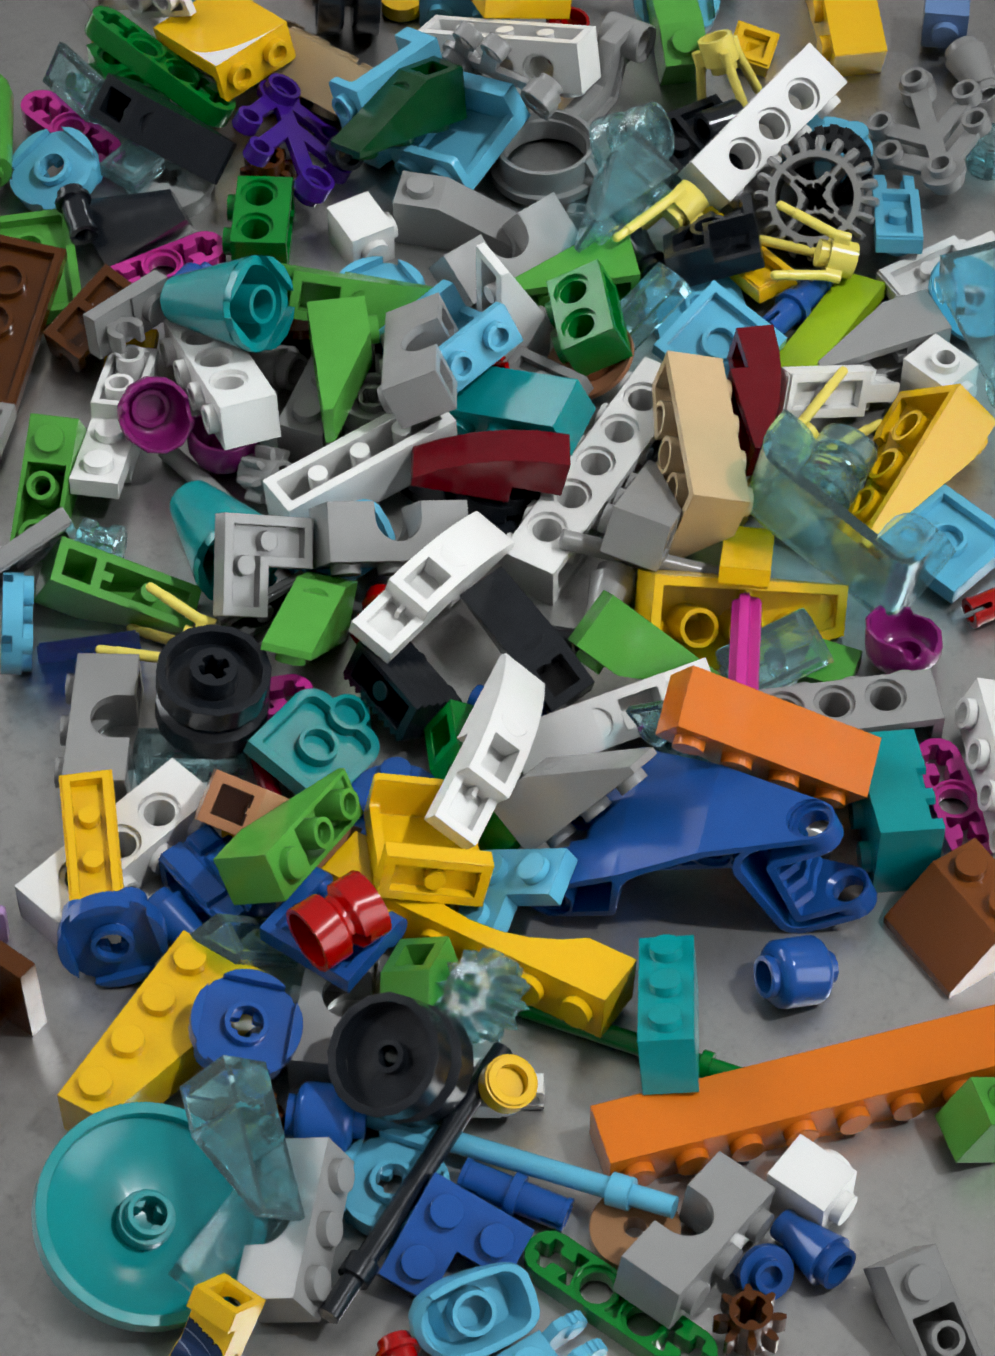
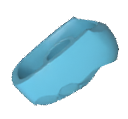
M497 1262L482 1265L443 1277L421 1291L414 1298L408 1312L409 1327L413 1338H416L419 1347L431 1356H488L528 1334L536 1326L540 1317V1307L531 1279L521 1266L513 1262Z

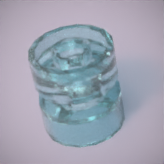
M649 102L629 108L625 113L615 112L595 118L591 123L590 144L592 153L601 170L608 175L633 170L639 164L644 166L668 160L673 155L675 143L672 124L664 108L657 102Z
M829 424L821 430L809 451V456H806L791 481V485L793 488L800 487L824 516L839 517L844 515L861 488L860 485L864 483L877 461V449L873 442L856 428L845 424Z

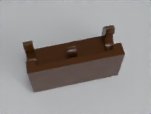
M105 263L43 331L50 353L59 360L66 356L72 362L74 370L80 372L86 366L85 358L90 353L83 314L132 283Z

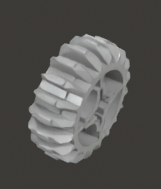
M817 135L815 149L810 150L807 139L799 137L798 147L800 152L794 154L787 144L782 145L781 151L787 160L781 164L776 158L770 156L767 159V163L776 170L773 177L763 172H760L757 176L759 181L769 185L768 191L757 190L753 193V197L756 200L767 201L768 206L755 210L756 217L762 219L771 217L772 219L762 227L761 231L767 236L779 230L780 233L776 238L787 241L791 240L793 243L804 244L809 248L816 247L820 239H829L826 235L811 237L798 234V231L805 224L792 217L787 223L785 222L776 204L780 201L781 190L786 182L797 193L798 202L796 208L815 218L826 217L839 226L838 230L850 232L858 240L864 241L866 235L857 228V225L860 221L868 225H874L875 217L864 213L865 207L874 208L880 205L878 198L865 195L866 191L874 190L879 186L876 179L862 181L861 179L862 176L872 169L870 163L866 161L854 167L853 164L858 159L860 152L856 148H852L842 157L841 153L844 148V142L838 138L832 143L830 151L826 150L827 142L824 135ZM815 161L835 164L830 172L826 171L816 180H806L794 171L804 164ZM846 174H848L852 182L854 191L853 206L849 216L840 210L835 202V193L841 185L840 181ZM803 184L809 190L813 188L817 192L819 187L825 188L826 190L822 196L827 201L826 204L834 210V213L831 214L823 207L819 209L817 206H814V211L808 210L807 207L811 201L806 196L807 193L799 185ZM789 252V256L795 259L800 255ZM807 256V260L813 262V257Z

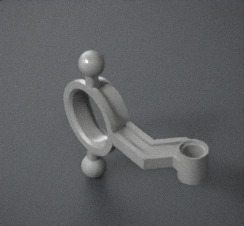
M611 11L606 15L597 37L601 78L584 95L574 98L564 110L557 109L549 120H544L532 110H529L531 116L490 168L491 180L500 193L510 200L528 206L552 192L556 194L560 203L565 205L581 199L592 190L606 195L609 204L620 211L630 210L640 202L642 188L635 177L628 174H619L611 178L602 174V154L595 143V135L592 129L617 102L626 65L630 61L642 64L650 56L656 40V28L654 25L616 11ZM539 139L566 141L576 146L584 154V157L574 165L550 172L526 170L514 165L507 159L510 153L518 146Z

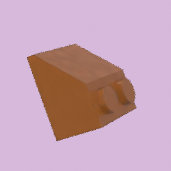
M976 838L933 861L888 911L883 920V923L948 999L995 972V859Z

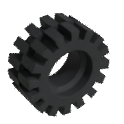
M830 124L828 127L820 125L814 127L815 130L813 132H806L801 136L807 139L810 150L815 149L817 135L825 136L827 142L826 150H830L835 139H841L844 142L842 153L846 154L852 148H856L860 152L858 159L853 164L854 167L866 161L870 163L872 169L861 177L862 181L874 178L872 174L875 165L871 156L872 152L864 140L853 130L847 127H840L837 124ZM795 144L792 150L794 154H797L800 150L798 145ZM815 162L804 164L794 170L806 180L817 179L814 172ZM848 175L841 182L840 187L835 193V202L840 210L845 206H853L854 191ZM803 184L799 185L807 193L806 196L811 201L810 204L820 209L822 207L824 209H832L826 204L827 201L822 196L826 190L825 188L819 187L817 192L813 188L809 190Z

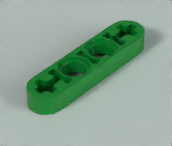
M98 6L93 9L84 28L85 34L92 42L206 125L222 128L228 124L236 108V101L232 99L227 102L222 99L217 84L117 10L105 6Z
M546 1230L530 1238L525 1247L524 1270L528 1273L532 1284L570 1311L580 1310L589 1324L635 1356H681V1351L689 1354L694 1349L700 1350L701 1356H717L718 1347L714 1338L684 1315L679 1318L670 1330L659 1323V1329L652 1335L639 1336L634 1334L628 1328L627 1321L634 1314L645 1312L613 1291L617 1269L567 1235L558 1231ZM555 1252L560 1254V1266L555 1263H550L546 1268L540 1266V1254L547 1258L551 1257ZM567 1272L573 1276L568 1286L566 1285ZM602 1281L608 1284L613 1294L606 1302L594 1304L586 1301L581 1296L580 1290L587 1282ZM670 1331H674L673 1344L667 1341ZM665 1345V1349L663 1351L659 1350Z

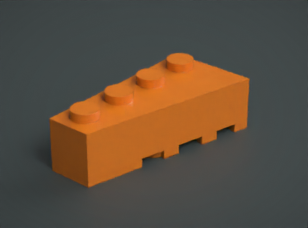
M694 665L670 676L655 733L656 736L671 742L672 748L681 753L700 756L715 764H720L820 799L832 805L834 809H842L846 804L867 798L881 742V737Z

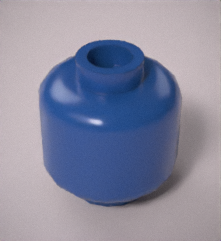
M814 935L771 940L764 946L760 956L755 959L753 965V977L757 991L760 996L767 998L769 1003L778 1009H791L823 1003L831 994L833 983L836 982L839 974L835 955L828 951L825 944Z
M306 1081L300 1086L298 1094L289 1093L285 1115L284 1138L329 1137L344 1152L353 1144V1139H365L367 1115L354 1111L340 1099L332 1083Z

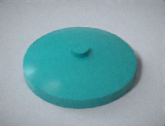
M132 1102L112 1106L90 1115L69 1130L58 1142L46 1160L35 1186L31 1210L32 1233L36 1250L46 1273L58 1290L78 1309L104 1324L119 1329L145 1333L166 1332L185 1327L191 1309L186 1305L195 1285L224 1272L237 1280L244 1245L261 1244L264 1218L262 1198L257 1192L258 1183L248 1161L235 1143L217 1126L205 1118L177 1106L155 1102ZM224 1297V1299L227 1300V1301L231 1298V1297Z

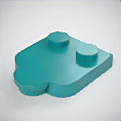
M310 688L297 692L248 740L243 752L297 795L338 768H345L349 780L353 784L364 771L372 767L379 754L380 743L377 735L371 729L369 708L361 698L352 694H342L333 698L322 690Z

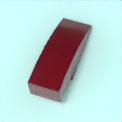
M773 324L736 328L727 355L730 366L727 379L732 382L731 404L733 414L739 418L738 439L740 449L746 453V476H755L770 438L780 402L782 378L780 350Z
M495 430L461 434L413 447L411 453L410 485L502 502L509 501L512 487L561 496L571 466L570 434L539 430Z

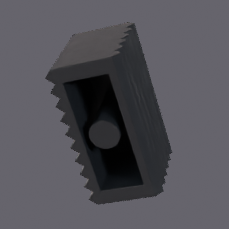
M359 641L343 672L344 680H349L350 687L355 686V693H360L361 700H366L367 707H372L373 714L378 713V720H384V727L390 728V734H395L396 741L425 737L424 728L450 699L462 702L454 688L446 683L427 661L425 655L418 651L411 641L388 664Z

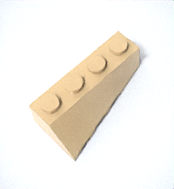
M283 19L287 22L296 57L274 73L286 75L298 84L301 90V95L299 96L300 103L304 97L314 103L311 109L313 112L329 120L336 121L338 116L332 107L333 97L329 81L339 77L352 82L374 67L365 63L357 64L359 58L331 46L329 41L305 31V27L298 23Z
M667 350L652 383L655 440H662L656 464L682 510L669 554L684 558L733 537L743 517H748L751 513L754 493L753 489L747 485L745 474L746 453L740 449L738 439L739 418L733 414L731 404L732 382L726 378L723 358Z

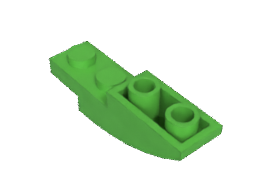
M281 263L285 266L294 291L287 290L288 306L295 307L294 319L308 321L307 302L365 295L368 315L377 314L380 329L385 325L386 312L416 301L433 288L427 285L351 272L342 274Z

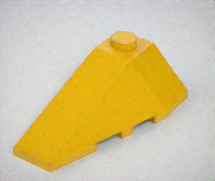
M961 384L900 391L875 432L873 441L879 446L874 459L871 458L864 462L861 474L867 479L864 488L852 496L836 541L841 546L868 545L877 541L985 449L988 443L987 437L995 426V418Z
M638 568L634 611L698 658L706 657L708 665L714 670L729 667L732 601L738 599L740 594L744 592L750 593L751 597H757L762 602L760 658L782 651L790 652L810 646L814 636L825 640L844 636L848 585L770 578L769 588L758 589L720 585L721 583H718L719 574L675 570H658L655 572Z

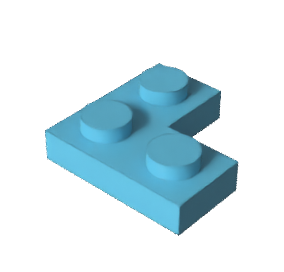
M567 848L483 850L492 852L494 869L483 906L460 905L458 913L477 923L499 931L508 932L518 906L561 905L578 859Z

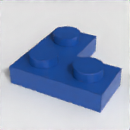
M434 1172L381 1264L377 1276L416 1297L421 1291L444 1276L455 1254L477 1267L497 1262H513L517 1264L535 1230Z

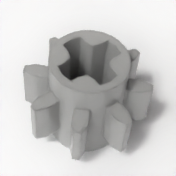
M256 444L255 453L241 458L236 480L243 488L248 489L245 493V500L266 504L262 480L292 464L287 461L290 455L289 450Z

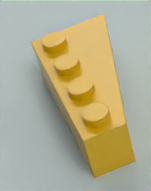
M183 930L57 1094L64 1129L69 1131L90 1115L112 1106L132 1102L164 1103L183 1086L187 1089L190 1088L198 1080L203 1069H205L196 1062L194 1048L188 1033L189 1016L198 993L207 984L209 986L213 981L223 978L224 973L235 969L265 971ZM242 1014L239 1022H231L232 1028L238 1030V1034L243 1037L255 1027L252 1025V1016L248 1014Z

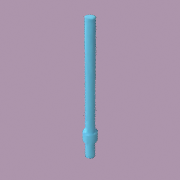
M367 1115L366 1124L367 1128L377 1131L387 1129L413 1131L429 1140L440 1126L433 1124L410 1128ZM462 1132L450 1151L457 1155L470 1157L477 1161L604 1198L605 1205L620 1210L629 1211L631 1207L673 1219L678 1208V1196L638 1185V1179L618 1172H613L611 1176L467 1133Z

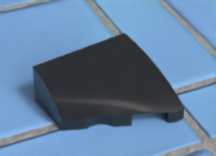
M171 189L95 198L91 200L89 205L99 232L98 237L92 243L103 263H106L108 266L181 239L195 230Z
M751 192L738 196L739 208L724 216L710 211L698 217L692 224L679 227L662 236L664 259L674 291L765 268L761 238Z

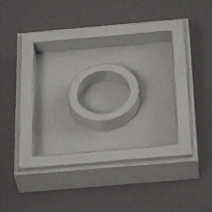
M60 507L0 548V588L3 585V572L24 573L43 560L61 536L70 539L77 537L76 534L78 532L63 507Z

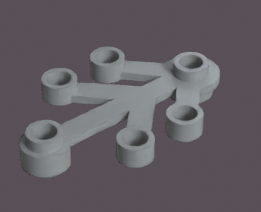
M462 21L452 34L455 42L447 40L443 44L444 52L441 54L442 59L463 66L464 72L513 83L524 104L542 119L549 120L557 110L558 104L561 102L559 95L563 92L562 86L546 73H541L538 78L532 77L530 79L501 67L500 63L503 62L512 49L499 35L490 32L484 39L483 35L473 25ZM479 45L483 51L482 58H480V54L476 50Z
M921 67L910 68L900 78L899 91L904 104L909 108L915 109L920 129L895 123L892 114L887 111H879L872 114L866 122L871 138L875 141H883L876 147L875 155L883 170L898 169L921 175L923 184L931 189L933 193L937 195L952 194L959 190L965 182L967 167L964 159L979 139L991 131L992 123L985 109L975 108L981 103L983 97L978 83L973 79L962 80L953 87L952 94L955 101L938 122L932 102L937 97L938 89L932 74ZM962 122L965 131L947 151L946 141ZM901 144L925 149L928 151L929 158L904 153Z

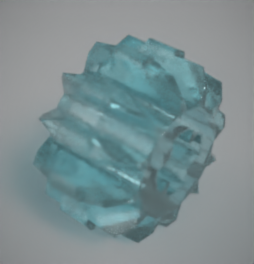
M483 947L480 952L464 949L461 963L447 962L450 975L447 980L435 982L444 991V995L435 1002L434 1006L447 1010L463 1024L471 1043L483 1044L485 1040L491 1043H501L504 1029L509 1031L519 1030L515 1017L518 1012L530 1010L525 1002L521 1000V997L530 990L531 986L526 982V979L521 977L523 968L519 966L517 961L504 957L503 953L495 949Z

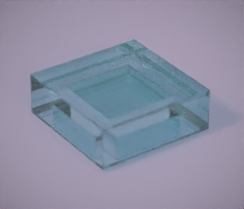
M129 139L99 163L102 176L133 194L138 193L165 170V159Z

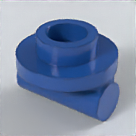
M764 1243L749 1249L729 1277L736 1289L741 1288L744 1291L745 1284H750L753 1290L759 1291L764 1295L774 1292L776 1300L784 1295L791 1286L794 1278V1265L791 1257L782 1246Z

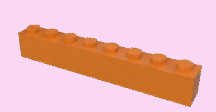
M995 1004L699 1078V1092L651 1095L639 1093L591 1105L589 1134L602 1172L608 1176H611L613 1172H618L638 1179V1185L646 1187L655 1179L675 1174L684 1176L698 1174L719 1151L734 1161L745 1162L760 1156L765 1151L784 1146L790 1147L800 1134L814 1142L817 1138L839 1132L846 1135L855 1134L863 1131L870 1124L890 1119L897 1121L910 1120L925 1110L944 1106L970 1077H995Z

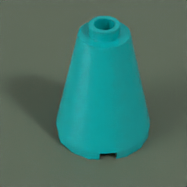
M251 255L172 276L164 284L160 295L162 312L170 322L250 353L277 348L288 335L294 319L295 307L288 306L287 290L294 291L285 266L274 257Z
M196 480L182 485L174 493L170 501V513L195 582L205 596L213 601L215 513L263 514L207 482ZM269 568L268 587L274 585L278 578L274 573L278 568Z

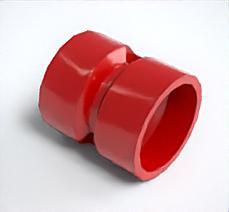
M352 870L327 885L328 895L325 898L318 894H312L289 908L286 912L287 923L296 944L309 962L319 971L326 972L349 958L353 954V944L365 948L389 933L392 929L391 918L385 903L372 883L359 871Z

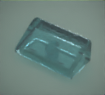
M59 42L43 82L85 122L106 126L89 115L90 109L105 79L66 43Z
M660 262L620 301L626 329L634 342V351L692 293V290L682 277Z
M804 608L798 609L761 628L760 690L785 687L834 662L811 616ZM730 644L715 652L721 675L725 678H728Z
M216 913L190 934L196 942L234 964L296 968L298 966V962L260 940L259 927L267 918Z
M243 1177L176 1262L168 1275L191 1293L195 1285L224 1272L237 1280L244 1245L265 1244L283 1220L254 1184Z

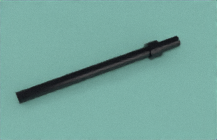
M499 1042L493 1043L472 1075L465 1097L453 1113L444 1118L359 1249L351 1250L339 1267L338 1274L340 1278L318 1310L319 1314L328 1322L338 1324L359 1290H367L379 1272L380 1268L377 1264L379 1259L417 1203L430 1177L434 1172H437L482 1103L483 1099L478 1089V1079L482 1069L500 1055L513 1054L506 1045Z

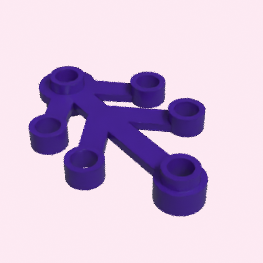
M273 73L268 79H263L258 85L256 91L259 99L249 106L239 107L232 119V125L239 133L245 136H253L249 139L242 154L250 164L257 167H265L274 154V150L285 142L297 173L294 181V196L300 203L308 207H316L318 204L326 201L335 183H346L352 171L334 167L329 162L325 153L327 142L332 136L338 134L339 131L335 127L324 123L300 104L299 96L301 95V90L294 80L286 75ZM271 113L275 114L278 123L260 137L254 136L262 125L263 118ZM297 121H299L301 124H303L305 127L311 130L314 134L312 135L311 133H309L306 129L300 126L297 123ZM308 151L324 163L323 168L312 164Z

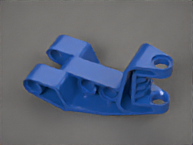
M656 751L657 754L642 766V769L648 775L623 796L617 788L609 792L606 796L612 803L586 823L581 815L571 822L577 831H587L585 839L572 841L570 846L561 847L567 848L578 859L561 905L531 906L539 913L555 917L613 915L618 906L623 884L636 876L661 870L730 868L733 871V875L781 930L800 934L854 921L868 915L876 905L877 891L867 872L862 868L821 858L822 855L833 851L841 843L844 836V828L832 805L820 799L720 764ZM820 820L829 821L827 828L822 833L816 836H808L806 828L810 824ZM852 885L863 886L862 892L853 900H838L840 893L845 888Z

